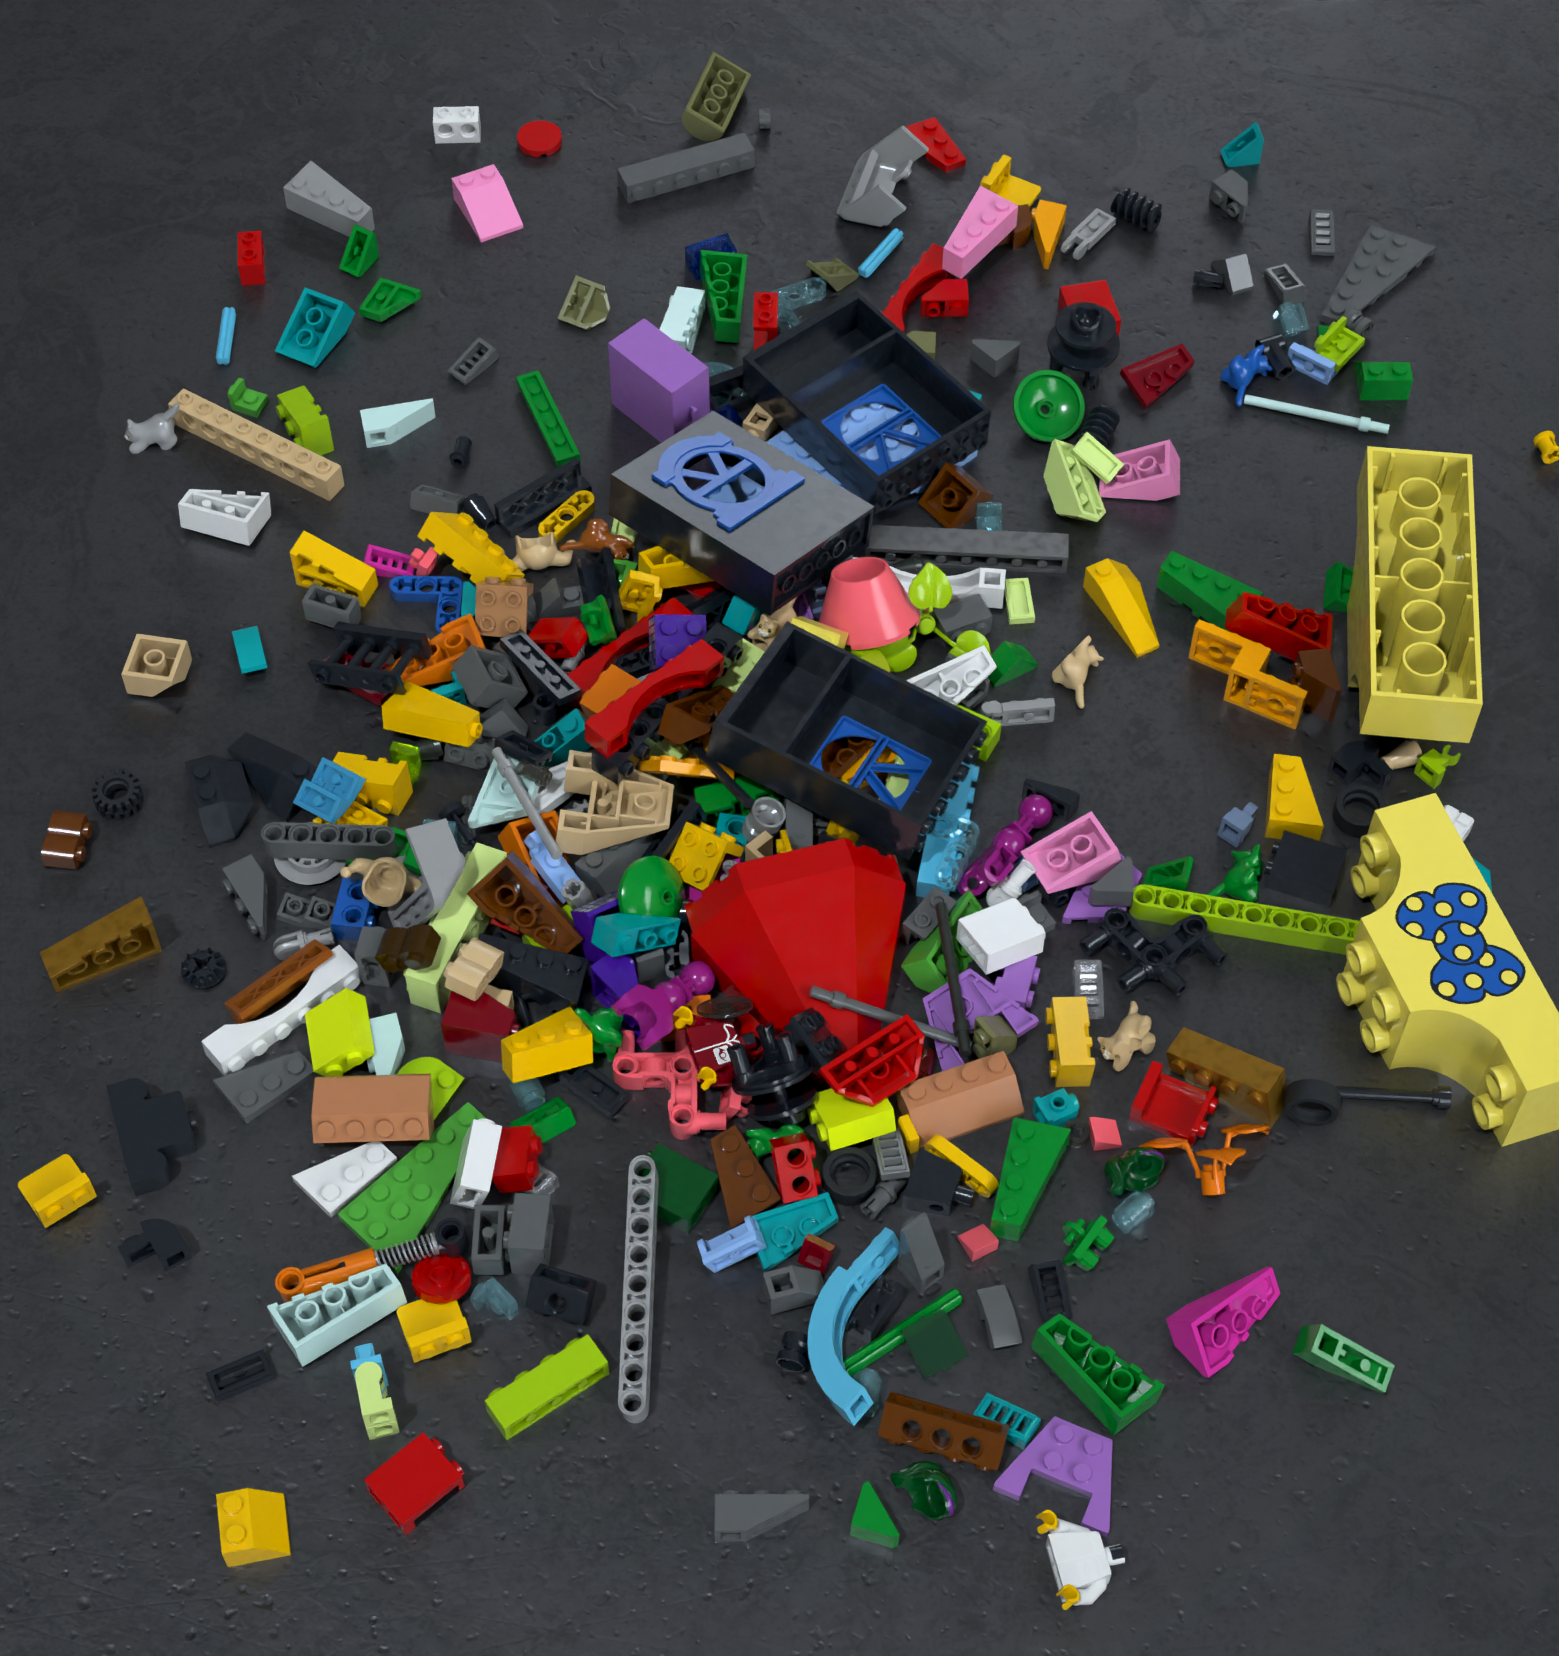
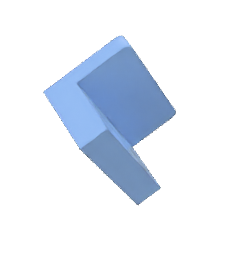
M1295 342L1289 347L1288 356L1296 370L1326 385L1338 373L1334 371L1335 362L1315 353V351Z

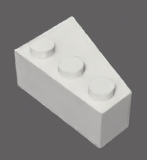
M189 489L178 503L182 528L250 546L271 517L270 496L268 492H261V496L246 495L245 491H237V495L222 494L221 490Z

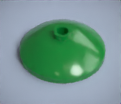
M1054 370L1034 372L1018 385L1014 393V417L1020 428L1035 440L1052 443L1054 439L1062 441L1071 436L1079 428L1083 420L1085 411L1083 395L1077 384L1061 372ZM1041 407L1047 409V414L1041 412Z
M644 856L632 862L625 870L618 890V904L622 914L679 918L682 903L686 898L684 884L679 872L672 863L659 856Z

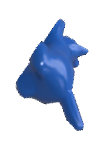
M1263 344L1246 354L1245 358L1241 355L1236 356L1230 361L1229 366L1221 372V380L1226 382L1231 389L1237 390L1235 398L1237 407H1241L1246 387L1251 382L1253 376L1258 373L1262 376H1267V370H1272L1267 357L1262 355L1265 350Z

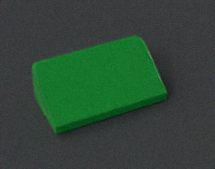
M1339 561L1326 571L1323 608L1347 612L1353 569Z
M558 1096L512 1121L509 1125L510 1127L532 1125L536 1135L540 1136L542 1143L573 1127L576 1121L571 1108Z

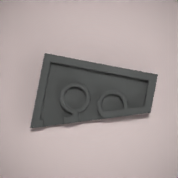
M301 1051L213 1079L215 1087L247 1124L318 1075L316 1072H313L312 1064Z

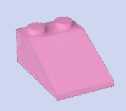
M494 164L451 178L454 200L480 242L523 228V223L506 184Z
M1170 439L1114 454L1124 465L1108 484L1101 479L1099 482V494L1101 497L1158 501L1180 495V458Z
M1092 811L1021 851L1024 859L1035 867L1036 872L1034 874L1047 894L1098 881L1122 861L1118 848Z

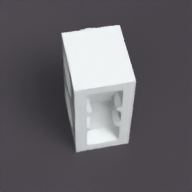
M479 106L433 107L435 144L480 143L481 123Z

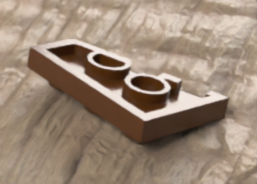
M736 1125L710 1139L730 1230L745 1223V1217L760 1214L781 1201L779 1194Z

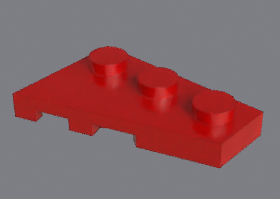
M935 117L906 126L913 135L929 148L928 152L925 153L926 159L944 172H949L966 166V158Z

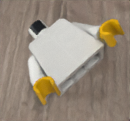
M1045 1510L1036 1515L1037 1519H1041L1044 1524L1037 1527L1038 1533L1044 1534L1048 1531L1052 1533L1048 1534L1045 1546L1058 1587L1056 1596H1060L1063 1603L1062 1608L1067 1610L1072 1605L1093 1604L1107 1588L1111 1577L1110 1566L1125 1563L1121 1544L1104 1547L1099 1532L1090 1531L1089 1528L1059 1519L1051 1510Z

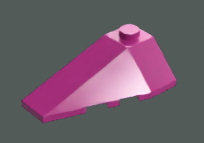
M1266 1267L1186 1304L1166 1318L1174 1346L1204 1377L1209 1378L1232 1360L1235 1356L1232 1353L1240 1341H1246L1250 1335L1248 1330L1257 1319L1261 1320L1279 1297L1280 1291L1273 1268Z

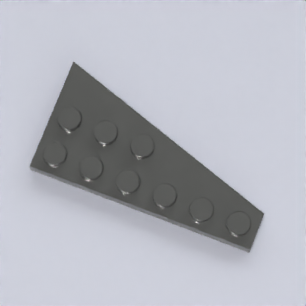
M1370 225L1321 316V322L1331 325L1332 322H1337L1342 316H1345L1352 308L1362 311L1368 305H1373L1381 294L1385 295L1407 277L1408 272L1413 268H1418L1425 258H1430L1435 254L1436 246Z

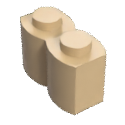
M473 938L468 944L464 943L458 952L457 959L454 962L450 961L444 970L443 976L446 978L445 987L476 1001L482 995L488 983L499 972L503 963L504 952L476 938Z

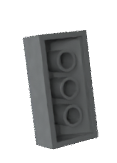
M659 832L584 854L575 863L576 875L586 884L589 890H594L599 898L615 890L618 891L621 878L627 867L638 858H641Z

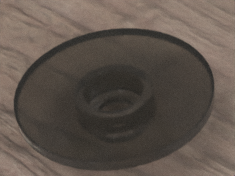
M720 997L704 1001L696 1009L697 1014L700 1016L734 1023L736 1017L751 1011L754 1006L753 1001L748 998Z

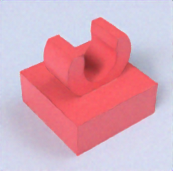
M430 547L426 554L422 550L415 548L410 555L409 565L417 568L416 576H429L437 564L439 554L433 550V547Z
M731 1083L721 1093L719 1113L726 1112V1121H729L734 1115L741 1118L748 1115V1108H744L741 1102L748 1104L752 1100V1096H741L734 1093Z

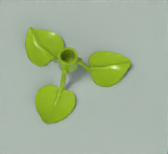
M927 562L915 576L908 591L910 601L915 607L920 609L919 625H914L911 628L912 633L909 639L906 636L894 643L877 647L886 658L892 672L904 671L914 663L917 650L911 643L915 640L917 632L923 635L929 634L932 631L953 647L948 654L951 653L956 657L985 645L991 656L989 643L980 632L975 630L964 631L959 634L955 643L935 626V620L930 613L933 611V607L944 608L949 604L952 597V587L942 570L930 562Z

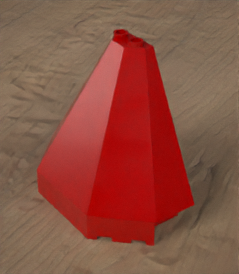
M842 838L733 865L728 870L729 875L722 881L715 880L701 892L702 897L698 901H689L684 905L692 930V962L701 961L708 964L715 974L714 985L733 1004L737 1005L740 1003L760 1024L764 1023L765 1027H767V1022H773L776 1036L785 1032L783 1028L790 1023V1018L811 1007L823 1015L826 1027L831 1034L839 1038L844 1052L849 1051L882 1029L883 1021L845 1008L839 1010L830 1007L828 1002L810 997L809 991L812 985L831 992L837 990L846 993L848 998L885 1010L904 915L906 883L903 881L894 855L888 854L883 856L879 854L877 849L865 845L857 847L853 845L851 840ZM813 1071L809 1074L819 1085L827 1083L820 1073L816 1075Z

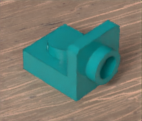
M451 671V684L442 685L431 690L462 705L466 704L465 691L458 682L455 671Z

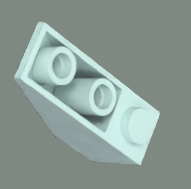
M433 398L360 410L367 448L392 444L436 418Z
M392 1013L369 1019L375 1055L366 1059L369 1072H376V1075H396L399 1072L405 1053L397 1014Z

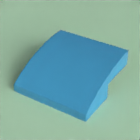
M322 757L312 780L304 779L293 803L334 824L353 803L366 778Z

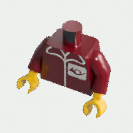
M686 1006L679 1007L673 1013L674 1016L680 1017L675 1022V1026L678 1029L683 1028L685 1025L688 1027L685 1032V1042L698 1073L695 1078L700 1079L702 1083L701 1088L707 1090L710 1086L731 1085L735 1078L727 1048L738 1043L744 1044L746 1051L757 1048L753 1032L737 1036L731 1022L704 1018L692 1014V1011Z

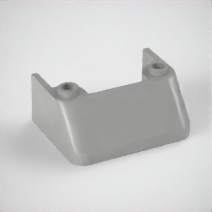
M902 125L864 152L854 167L837 209V214L847 221L876 227L889 225L896 216L906 210V206L892 195L896 182L901 179L905 180L911 174L912 163L927 153L929 148Z
M446 818L405 830L422 876L419 877L417 873L408 869L407 872L409 875L420 879L423 885L412 895L404 893L397 904L386 907L393 927L409 928L413 925L426 924L443 908L463 873V868L466 865L465 858L459 852ZM405 855L396 859L403 863Z

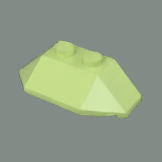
M1054 439L1051 443L1043 477L1056 514L1078 520L1098 522L1106 513L1093 475L1088 467L1070 453L1074 445Z

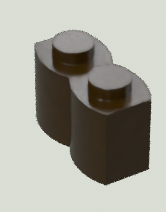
M419 924L409 928L392 927L384 931L375 959L388 972L402 971L407 968L413 970L428 968L433 963L441 937L431 925Z

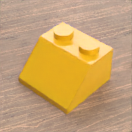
M245 1488L216 1494L221 1552L227 1567L291 1555L285 1496L283 1493Z

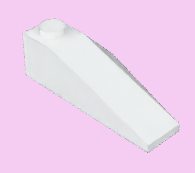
M985 645L906 681L957 705L986 679L997 666Z

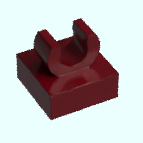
M809 1233L804 1239L797 1262L810 1269L819 1270L824 1275L829 1268L835 1245Z

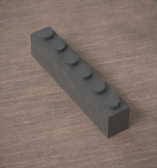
M741 133L618 168V186L627 203H632L754 168L755 150L746 134Z

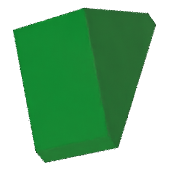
M354 224L339 269L361 277L379 258L376 233Z
M1004 641L991 655L997 668L987 678L995 688L1038 668V663L1024 646Z
M867 1481L863 1483L851 1523L850 1536L890 1548L897 1547L900 1534L870 1482Z

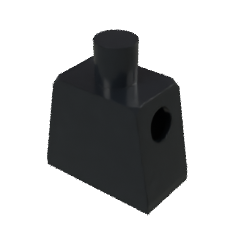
M920 1148L903 1194L902 1209L948 1216L954 1201L970 1206L975 1189L960 1185L962 1169L959 1166Z

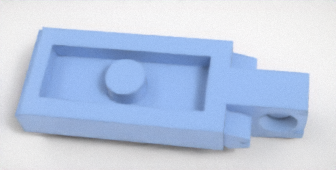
M535 830L524 839L525 844L531 850L529 852L532 858L530 862L559 901L564 904L566 900L562 896L561 889L565 886L566 881L576 878L578 881L581 880L563 856L557 860L551 857Z

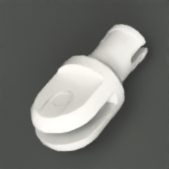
M1023 859L1010 875H1007L1004 880L988 890L986 896L988 906H994L1014 897L1017 899L1022 894L1021 886L1036 872L1035 867L1029 861Z

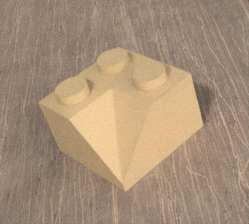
M136 634L121 674L127 693L153 697L168 687L184 681L192 662L188 642L186 640Z

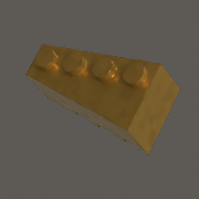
M140 896L41 951L40 955L57 993L159 953L162 949L151 917Z
M1185 1027L1182 1028L1166 1051L1169 1069L1187 1078L1207 1091L1210 1090L1211 1085L1217 1087L1216 1096L1266 1125L1272 1127L1284 1110L1285 1090L1287 1088L1284 1068Z

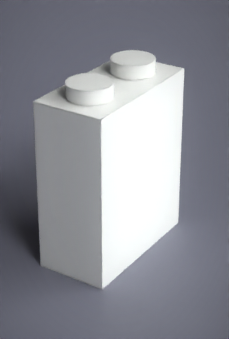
M1014 897L958 919L956 939L987 975L1043 952L1046 934L1042 925L1038 924L1032 918L1028 909L1022 906Z
M474 1119L466 1132L462 1142L450 1204L475 1209V1205H482L488 1195L502 1126L496 1125L494 1121Z

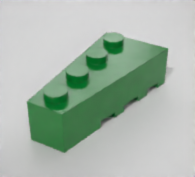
M708 250L700 251L699 271L703 289L705 290V298L715 341L739 343L747 254Z
M1174 551L1170 552L1159 570L1157 587L1180 605H1187L1192 609V614L1199 619L1203 617L1209 623L1226 631H1229L1225 629L1226 610L1243 592L1263 596V592Z
M744 775L734 777V781L754 802L761 797H771L784 805L783 795ZM720 781L694 788L695 802L700 803L707 817L705 823L717 828L720 813L741 816L749 814L751 808H745Z
M1016 1117L1013 1118L991 1219L990 1231L996 1237L1019 1241L1034 1212L1036 1204L1042 1197L1049 1179L1058 1166L1062 1154H1064L1068 1147L1071 1129Z
M1058 1313L1037 1329L1031 1347L1101 1423L1115 1435L1157 1403L1165 1385L1157 1379L1153 1381L1142 1374V1369L1133 1363L1129 1365L1115 1355L1116 1351L1107 1345L1105 1347L1101 1346L1091 1339V1334Z

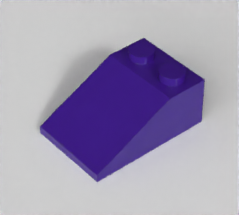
M607 954L590 966L593 996L604 1008H611L610 1005L636 985H639L635 963L627 954L617 957ZM624 1014L621 1026L625 1030L633 1031L636 1041L641 1035V1028L632 1016Z

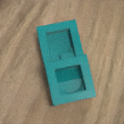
M253 626L232 631L242 674L267 668L258 627Z

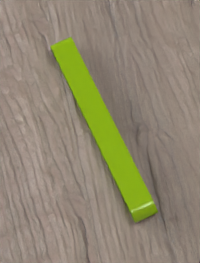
M1141 884L1134 888L1131 907L1129 906L1130 914L1139 920L1174 925L1186 918V916L1197 914L1205 918L1208 925L1207 928L1214 933L1346 955L1347 944L1353 943L1360 922L1358 920Z

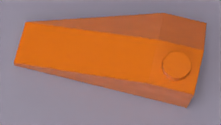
M556 811L540 814L556 842L559 822ZM528 817L508 823L498 835L504 852H507L508 855L513 851L532 871L540 883L548 886L530 862L532 858L529 852L531 850L524 842V839L536 830ZM562 853L563 858L570 866L569 857L566 856V853ZM548 886L547 892L551 895V897L555 900L559 907L562 908L566 906L568 903H561Z

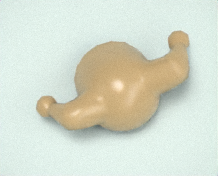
M554 532L538 538L515 536L517 555L512 560L517 563V568L521 572L528 568L541 570L548 566L570 565L573 550L564 552L557 550Z
M381 857L376 860L356 858L348 867H342L340 870V875L343 878H349L352 873L363 875V895L368 901L382 907L397 904L404 893L412 895L423 885L420 879L408 874L402 862L392 857Z

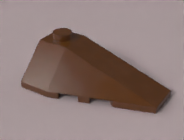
M843 737L831 742L822 752L821 764L823 771L839 779L876 741L864 737Z

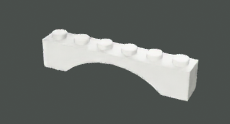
M890 566L908 593L909 586L916 574L904 572ZM980 567L967 573L946 576L952 587V597L949 604L980 594L988 608L1002 609L1006 569Z
M340 945L331 950L333 953L331 958L314 969L306 986L285 1007L256 1021L224 1025L201 1041L206 1056L224 1076L241 1070L248 1061L255 1056L262 1055L272 1044L286 1038L292 1030L302 1023H306V1012L345 988L354 990L362 982L357 963Z

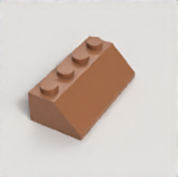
M1004 1051L915 1080L897 1091V1106L902 1116L909 1114L920 1138L919 1150L920 1148L925 1149L924 1145L934 1134L941 1135L946 1140H951L1024 1115L1025 1113L1016 1075Z
M431 1073L315 1077L311 1113L313 1143L430 1140L435 1129Z

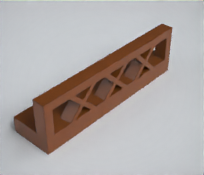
M314 939L226 1001L224 1005L235 1024L252 1021L308 981L314 969L331 958L333 953L328 947Z

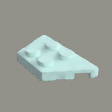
M505 754L506 758L510 759L514 764L516 775L534 803L544 778L543 769L538 766L534 770ZM495 758L469 816L468 824L470 828L528 816L507 779L502 777L498 771Z

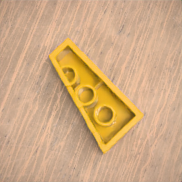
M430 512L418 537L424 542L430 540L435 544L433 550L439 555L445 554L454 560L452 565L464 573L471 574L470 580L477 584L485 580L487 576L501 577V581L510 582L511 578H524L525 575L517 568V563L509 559L503 553V549L488 538L487 532L480 529L473 522L474 520L470 515L463 512L460 514Z
M660 546L639 552L638 571L660 576L659 587L662 589L714 581Z

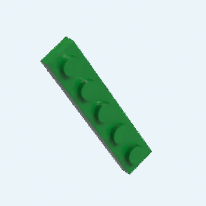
M539 370L517 376L516 384L557 468L574 458L581 461L580 453Z

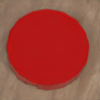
M533 121L520 128L517 133V143L520 150L526 155L541 157V155L546 154V156H549L561 147L562 132L552 122Z
M441 1253L440 1256L433 1258L432 1255L431 1257L427 1256L418 1262L412 1271V1288L414 1292L425 1302L433 1304H443L457 1300L468 1291L471 1285V1270L467 1261L462 1257L450 1258L441 1255Z

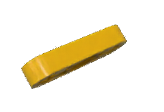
M586 490L578 491L539 524V537L546 536L554 530L556 543L559 542L594 511V495ZM565 514H570L573 516V518L568 521L560 519V517Z
M934 1134L924 1145L926 1151L959 1166L962 1169L961 1181L975 1189L981 1196L989 1198L999 1187V1182L992 1173L941 1135Z

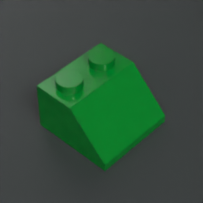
M1354 362L1359 400H1408L1413 382L1410 362Z

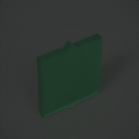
M944 1308L927 1317L921 1316L918 1318V1322L900 1330L924 1379L943 1369L945 1371L949 1370L950 1365L969 1356Z

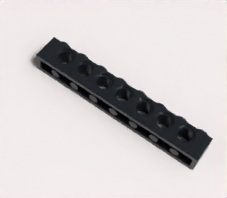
M717 622L701 639L724 656L723 674L718 677L723 678L733 662H738L742 657L744 651L742 648L743 636ZM717 679L704 688L676 691L652 702L633 722L627 744L609 758L603 756L596 749L592 752V770L616 784H619L625 777H629L633 773L635 766L649 756L651 749L665 739L664 736L658 734L666 704L710 689Z

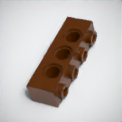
M891 1391L885 1402L878 1436L883 1437L891 1444L900 1445L904 1443L914 1446L917 1451L922 1453L935 1452L944 1455L946 1459L953 1462L966 1461L973 1463L975 1467L981 1470L990 1471L993 1469L998 1471L1010 1425ZM913 1420L917 1422L920 1429H911L906 1421ZM944 1429L950 1434V1437L942 1438L937 1434L936 1430ZM975 1438L979 1441L980 1446L973 1447L967 1443L966 1439Z

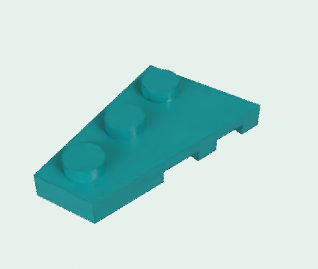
M829 1192L750 1216L757 1220L767 1248L756 1253L763 1272L770 1271L800 1250L805 1237L809 1233L819 1236L838 1223V1215Z

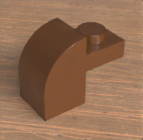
M1028 204L1018 205L1017 226L998 245L1011 244L1013 250L1027 244L1030 239L1032 214Z

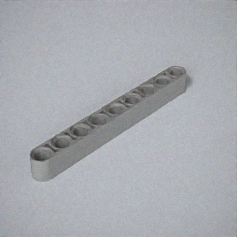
M645 1155L633 1158L629 1165L618 1391L619 1409L625 1420L634 1424L645 1420L649 1413L659 1177L654 1161ZM647 1168L651 1170L645 1177L637 1176L641 1169ZM640 1197L650 1198L645 1205L635 1204ZM639 1225L648 1226V1230L643 1234H636L634 1232ZM643 1253L647 1255L645 1261L641 1263L633 1261L637 1254ZM638 1282L646 1284V1287L641 1292L632 1291L634 1284ZM641 1311L645 1313V1316L640 1321L630 1320L635 1312ZM634 1341H642L644 1343L643 1347L638 1351L629 1350V1346ZM638 1370L643 1372L641 1378L637 1381H629L627 1379L632 1371ZM634 1400L641 1402L638 1410L633 1412L626 1410L629 1402Z

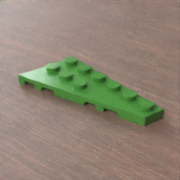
M467 1102L432 1133L430 1140H423L342 1209L338 1213L339 1220L369 1248L374 1247V1250L379 1252L380 1248L385 1250V1246L387 1249L390 1248V1245L395 1247V1243L397 1246L400 1245V1242L404 1244L405 1240L410 1242V1239H413L414 1241L416 1237H419L423 1229L427 1228L449 1191V1186L456 1176L463 1138L474 1119L487 1118ZM402 1263L400 1267L397 1264L395 1268L390 1266L397 1275L403 1267Z

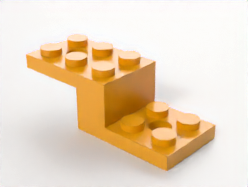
M1199 619L1194 627L1188 658L1229 675L1223 700L1294 730L1297 729L1308 691L1279 680L1272 675L1265 674L1271 649Z
M712 732L698 737L706 751ZM690 753L688 758L676 759L675 756L666 755L649 756V760L640 761L638 764V771L718 780L696 755H691ZM718 763L734 779V770Z

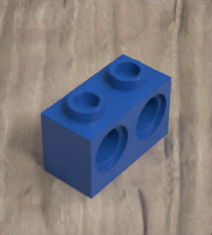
M342 878L331 920L334 939L358 941L363 926H375V916L373 914L374 910L379 909L380 906L368 901L363 895V880Z

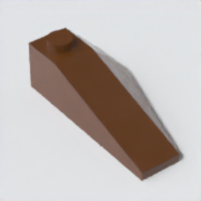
M718 685L666 704L658 734L666 737V740L671 744L681 745L712 732L716 718L735 692L722 685Z
M513 851L504 857L467 892V895L486 915L493 919L496 918L509 925V928L531 937L536 943L547 949L568 953L584 939L532 871Z

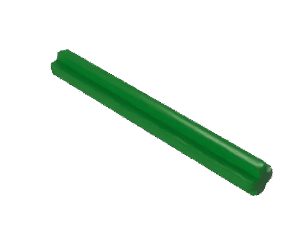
M956 1288L950 1289L844 1359L846 1372L850 1377L960 1305L963 1298Z

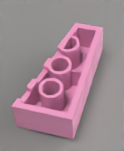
M980 185L944 246L942 269L962 279L1017 226L1018 205Z

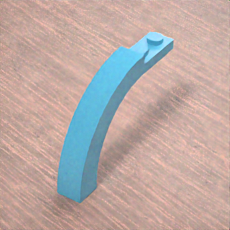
M887 1227L872 1240L871 1244L854 1260L848 1270L840 1266L835 1269L815 1302L809 1322L807 1345L812 1371L833 1407L853 1426H855L874 1402L864 1386L856 1382L846 1372L842 1355L843 1335L850 1314L859 1299L899 1254L900 1242L895 1233Z

